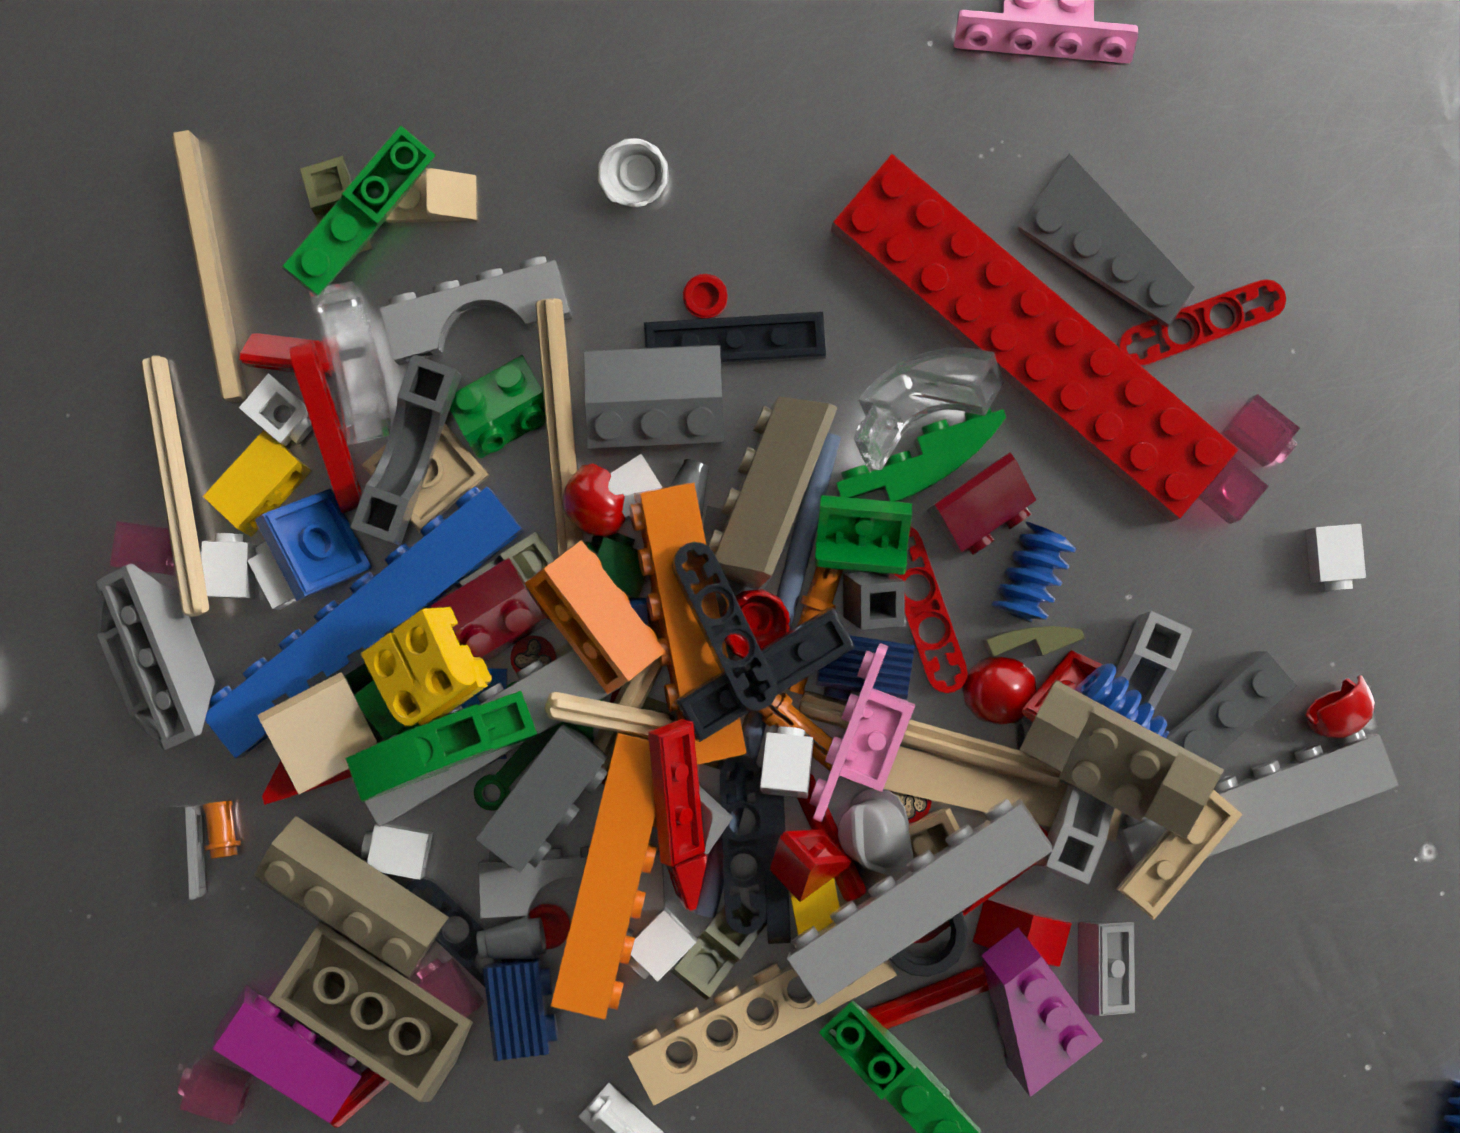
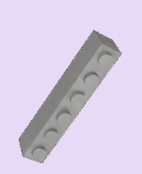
M566 643L555 650L559 656L555 661L543 666L542 662L538 660L516 673L520 679L519 682L507 689H504L502 684L499 683L479 694L477 698L481 703L478 705L480 706L522 691L538 736L562 722L548 718L545 712V703L550 693L559 692L595 700L607 696V693L571 645ZM459 706L451 712H449L447 715L460 711L463 709V707ZM533 738L451 767L449 771L365 801V804L380 827Z
M1361 729L1358 733L1348 737L1337 738L1339 744L1322 750L1320 744L1299 750L1294 753L1296 760L1280 766L1278 760L1256 766L1252 769L1254 776L1237 782L1235 776L1219 780L1214 790L1243 815L1208 857L1398 787V781L1380 734H1364L1363 729ZM1126 815L1125 820L1127 823L1119 826L1118 834L1131 869H1133L1166 829L1145 817L1140 822Z
M1008 799L997 803L984 813L988 819L973 830L969 824L961 827L945 839L949 845L935 855L930 850L925 851L907 864L910 872L896 881L891 875L884 878L868 890L872 897L857 907L853 901L846 903L830 915L833 923L819 932L812 926L791 941L795 948L790 950L787 959L818 1005L1053 851L1052 844L1021 799L1013 804Z

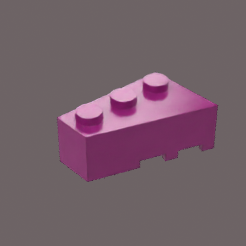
M1016 928L981 955L991 1001L996 1006L999 1022H997L998 1031L1003 1038L1006 1055H1004L1006 1065L1029 1097H1031L1103 1041L1048 964L1019 928Z
M245 985L215 1029L213 1050L328 1123L332 1121L361 1078L360 1066L356 1064L357 1059L336 1045L332 1047L318 1037L319 1034L299 1020L293 1019L282 1011L281 1008L269 1001L268 998L260 995L247 985Z

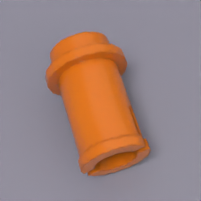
M232 801L202 805L205 812L209 845L204 847L205 851L210 850L211 859L238 855L237 846L242 845L241 841H236Z

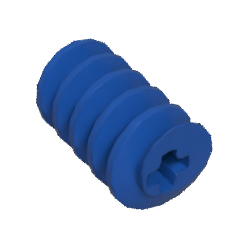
M1025 522L1035 534L1020 535L1018 540L1028 551H1014L1011 557L1021 567L1006 568L1004 573L1014 584H1000L997 590L1007 600L993 601L991 606L1031 623L1033 619L1047 620L1049 615L1039 607L1040 602L1054 603L1055 598L1046 590V587L1062 585L1063 582L1053 574L1054 569L1068 570L1070 565L1060 557L1061 552L1075 553L1077 548L1066 537L1037 524Z
M1113 664L1101 665L1076 687L1075 690L1167 738L1169 730H1165L1167 726L1166 719L1162 716L1152 717L1154 707L1147 702L1140 704L1142 696L1138 690L1127 691L1129 681L1126 677L1114 678L1116 667Z

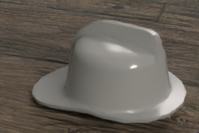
M873 788L862 791L852 800L848 810L844 813L839 823L838 838L845 854L853 859L868 891L872 886L890 875L896 881L910 872L907 864L914 858L906 809L898 796L887 789H883L882 792Z

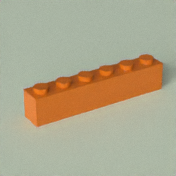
M694 482L634 493L635 503L629 504L634 531L641 530L644 548L638 549L640 569L643 576L650 575L653 593L647 594V606L651 620L659 621L662 638L657 639V641L665 651V653L658 657L660 666H667L670 684L664 685L665 698L669 711L676 710L678 720L684 718L674 701L721 673L672 569L673 557L682 546L691 542H700L706 545ZM687 552L688 560L682 567L685 572L693 570L696 573L700 583L691 586L694 594H697L707 585L714 584L713 577L711 576L705 581L700 570L706 563L704 557H694L691 552ZM716 593L706 594L701 605L703 612L710 618H720ZM724 639V641L722 642V651L726 658H728ZM740 718L701 742L695 739L697 765L747 754Z
M620 732L617 735L551 1007L604 1020L606 1019L608 1008L618 1009L624 982L616 981L619 963L629 964L635 937L627 935L630 918L640 919L646 892L639 891L638 886L642 872L651 874L657 847L649 845L653 827L657 828L649 739Z

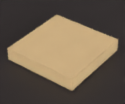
M446 424L443 426L410 518L411 524L419 533L431 520L439 515L443 516L456 505L455 502L470 489L479 486L490 476ZM386 444L362 464L371 477L376 470Z
M342 672L257 715L298 794L349 769L345 758L378 744Z

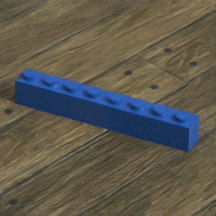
M474 487L455 502L459 509L446 520L442 515L431 520L420 530V533L424 536L411 548L404 543L385 558V562L388 564L385 569L375 577L371 572L363 575L349 587L353 593L340 605L333 600L314 615L317 621L314 626L305 633L300 629L292 632L278 644L282 650L269 662L265 657H262L242 673L246 678L243 683L234 690L226 686L210 698L209 706L211 708L207 711L205 721L235 759L245 757L268 738L257 715L274 707L273 700L287 693L289 698H292L310 688L306 680L321 671L328 677L348 665L347 656L361 647L367 648L383 638L384 633L409 619L421 609H425L439 601L455 588L461 580L475 572L524 532L523 528L489 487H485L482 491Z

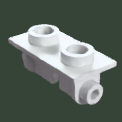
M610 1083L600 1091L578 1116L595 1133H664Z

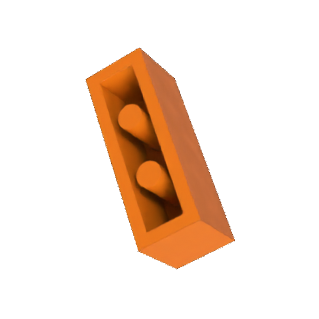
M582 540L524 583L607 695L629 682L665 653L658 643L654 631L643 623L631 607L627 595L620 588L616 587L602 568L599 558L586 547Z

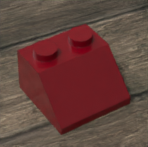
M1009 452L935 503L927 511L957 554L968 549L973 556L994 541L990 532L1005 523L1010 530L1032 515L1027 507L1037 500L1016 459Z
M510 558L505 559L431 605V608L451 607L458 622L452 629L459 645H468L473 657L482 658L484 663L514 645L523 637L530 635L551 622L549 616L525 586V580Z

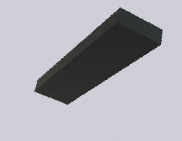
M823 311L644 322L645 348L720 345L721 364L826 358Z
M829 607L761 648V651L776 680L778 695L856 647L835 609ZM753 659L746 666L732 670L735 678L742 673L745 674L749 683V687L743 690L747 699L755 697L758 703L763 701L761 693L767 688L763 681L755 683L749 673V670L758 668ZM722 673L674 701L683 718L693 722L695 739L699 742L750 712L740 707L734 700Z

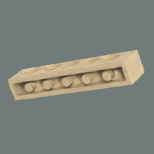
M889 959L819 1005L811 994L803 999L792 997L787 991V986L798 974L791 964L782 969L779 968L777 963L756 973L753 976L756 983L740 991L738 986L734 985L714 996L713 999L716 1004L706 1010L699 1012L696 1006L679 1014L673 1019L676 1026L659 1034L657 1028H654L633 1040L635 1048L629 1050L628 1058L654 1106L897 976ZM765 998L772 1003L773 1012L767 1019L755 1020L749 1016L747 1006L753 999ZM722 1019L731 1024L733 1033L729 1039L717 1042L708 1036L707 1027L714 1020ZM683 1041L691 1047L693 1055L687 1062L675 1063L667 1055L666 1050L668 1046L673 1042Z

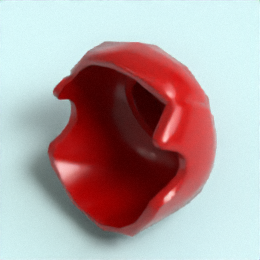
M595 464L582 465L571 477L563 492L562 505L565 514L581 531L589 535L608 536L616 534L623 527L626 520L622 512L625 496L623 494L614 495L608 488L611 474L606 469Z
M764 589L742 591L735 596L760 649L790 631L789 611L778 596ZM726 606L725 609H724V612H723V614H722V617H723L724 614L726 613L727 606ZM732 634L727 636L725 641L733 654L743 659L747 653L745 640L738 635Z
M987 657L980 660L968 671L966 682L962 687L965 705L979 720L997 725L1016 723L1019 719L1023 718L1025 715L1022 714V709L1037 692L1036 679L1030 668L1017 659L1007 657Z
M1362 675L1357 676V684L1346 678L1342 682L1341 691L1330 692L1316 699L1307 709V713H1305V717L1310 728L1315 733L1324 737L1345 738L1358 733L1372 719L1375 702Z

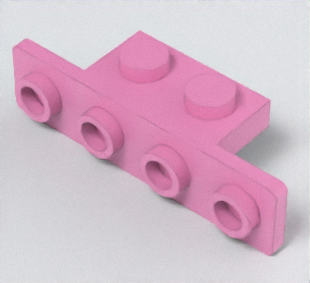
M1002 0V13L960 10L954 37V47L958 49L1131 63L1138 38V26L1094 21V0Z
M879 644L876 653L866 651L857 677L865 679L863 688L859 696L852 693L849 696L841 717L842 720L849 722L844 738L834 736L825 762L833 764L827 781L818 778L809 804L817 807L813 817L817 821L822 822L839 776L875 790L883 791L912 716L915 704L873 689L888 646L884 644Z

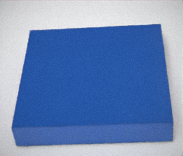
M331 488L264 513L255 519L296 601L364 574L372 568L352 528H350L349 522L344 513L341 512Z

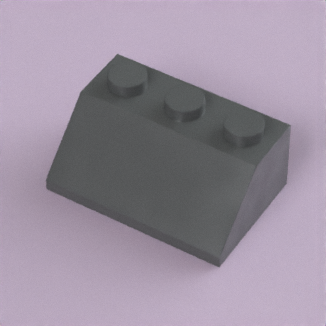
M720 345L584 351L587 448L725 442Z
M564 722L475 840L519 873H521L527 863L536 868L552 847V845L545 841L556 826L562 831L566 829L580 810L573 804L584 789L592 794L608 773L601 767L608 756L575 724Z

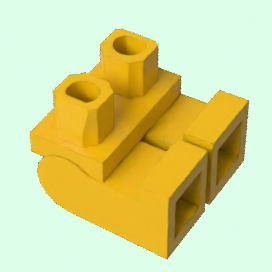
M451 607L421 609L393 630L394 633H388L361 653L388 709L400 723L406 726H412L416 723H419L421 726L444 717L487 687V684L491 682V675L483 659L473 657L468 645H459L452 629L458 622Z

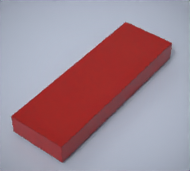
M685 719L677 720L648 732L660 862L671 867L705 852L694 725L692 721Z

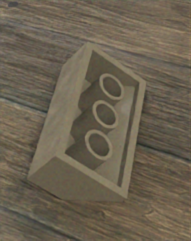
M779 396L771 408L762 407L753 431L760 433L754 449L747 446L737 469V472L744 474L739 489L730 488L721 509V513L727 515L722 532L714 529L707 544L715 554L726 578L756 590L773 575L837 411V406L829 403Z
M297 816L291 820L271 843L254 873L257 881L317 921L325 923L407 979L412 977L449 918Z
M319 921L268 999L419 1102H431L455 1065L473 1023L321 921Z

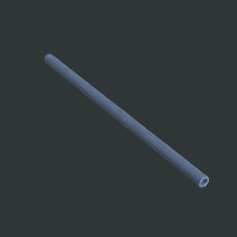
M828 433L803 495L777 596L789 611L790 631L817 532L821 495L827 494L841 440L840 436ZM750 711L745 715L742 726L747 752L745 755L757 762L766 724L762 721L763 715L758 711ZM743 762L735 763V769L730 772L728 780L735 781L736 796L727 794L728 804L738 800H747L748 795H745V781L752 779L753 771L746 770ZM744 808L735 809L730 814L733 819L730 821L729 827L736 833H738ZM722 834L709 852L697 908L694 910V913L709 918H715L724 888Z

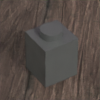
M870 571L843 573V617L861 630L905 626V582L891 573L880 574Z

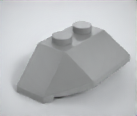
M133 564L125 565L97 580L96 592L99 594L97 603V636L130 718L148 735L157 739L158 745L164 750L200 735L215 680L189 616H185L182 613L180 597Z

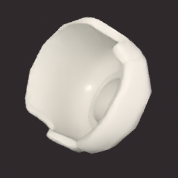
M624 139L607 148L598 163V183L606 197L611 202L636 208L652 203L659 198L668 182V163L657 146L642 139Z

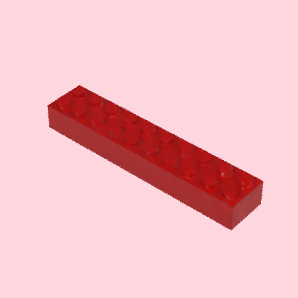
M891 154L833 221L831 227L833 234L1170 522L1180 519L1238 452L1239 449L895 155Z

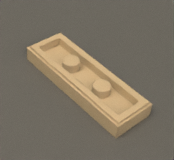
M1213 790L1187 839L1166 829L1116 889L1154 920L1243 814Z

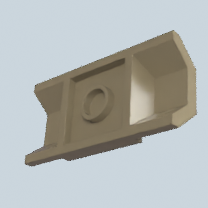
M1057 680L1038 711L1020 748L1026 754L1060 771L1059 778L1140 822L1145 817L1184 839H1187L1224 770Z

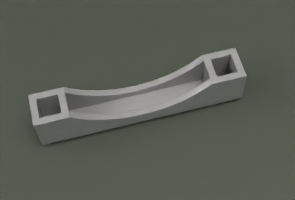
M1153 611L1139 615L1114 678L1126 677L1129 681L1127 691L1138 690L1142 696L1140 704L1150 703L1155 710L1167 685L1177 670L1193 629ZM1069 783L1047 836V839L1052 844L1053 851L1038 860L1036 866L1077 884H1089L1107 840L1114 807Z

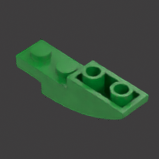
M400 125L344 190L338 202L283 264L282 269L319 298L342 269L350 264L434 160L436 154Z
M990 405L964 413L966 419L964 422L949 426L947 419L921 427L923 435L918 436L914 440L918 456L912 458L910 450L884 458L886 466L870 472L867 464L841 472L843 480L836 482L834 485L837 496L856 498L883 489L886 501L899 502L928 489L956 471L982 448L1006 419L1004 409L992 412Z
M518 691L480 706L476 704L373 745L345 759L362 803L449 771L451 767L537 736V731L523 693Z
M853 1000L819 1030L818 1033L881 1100L885 1098L917 1133L981 1132V1129L949 1096L950 1091L891 1032Z

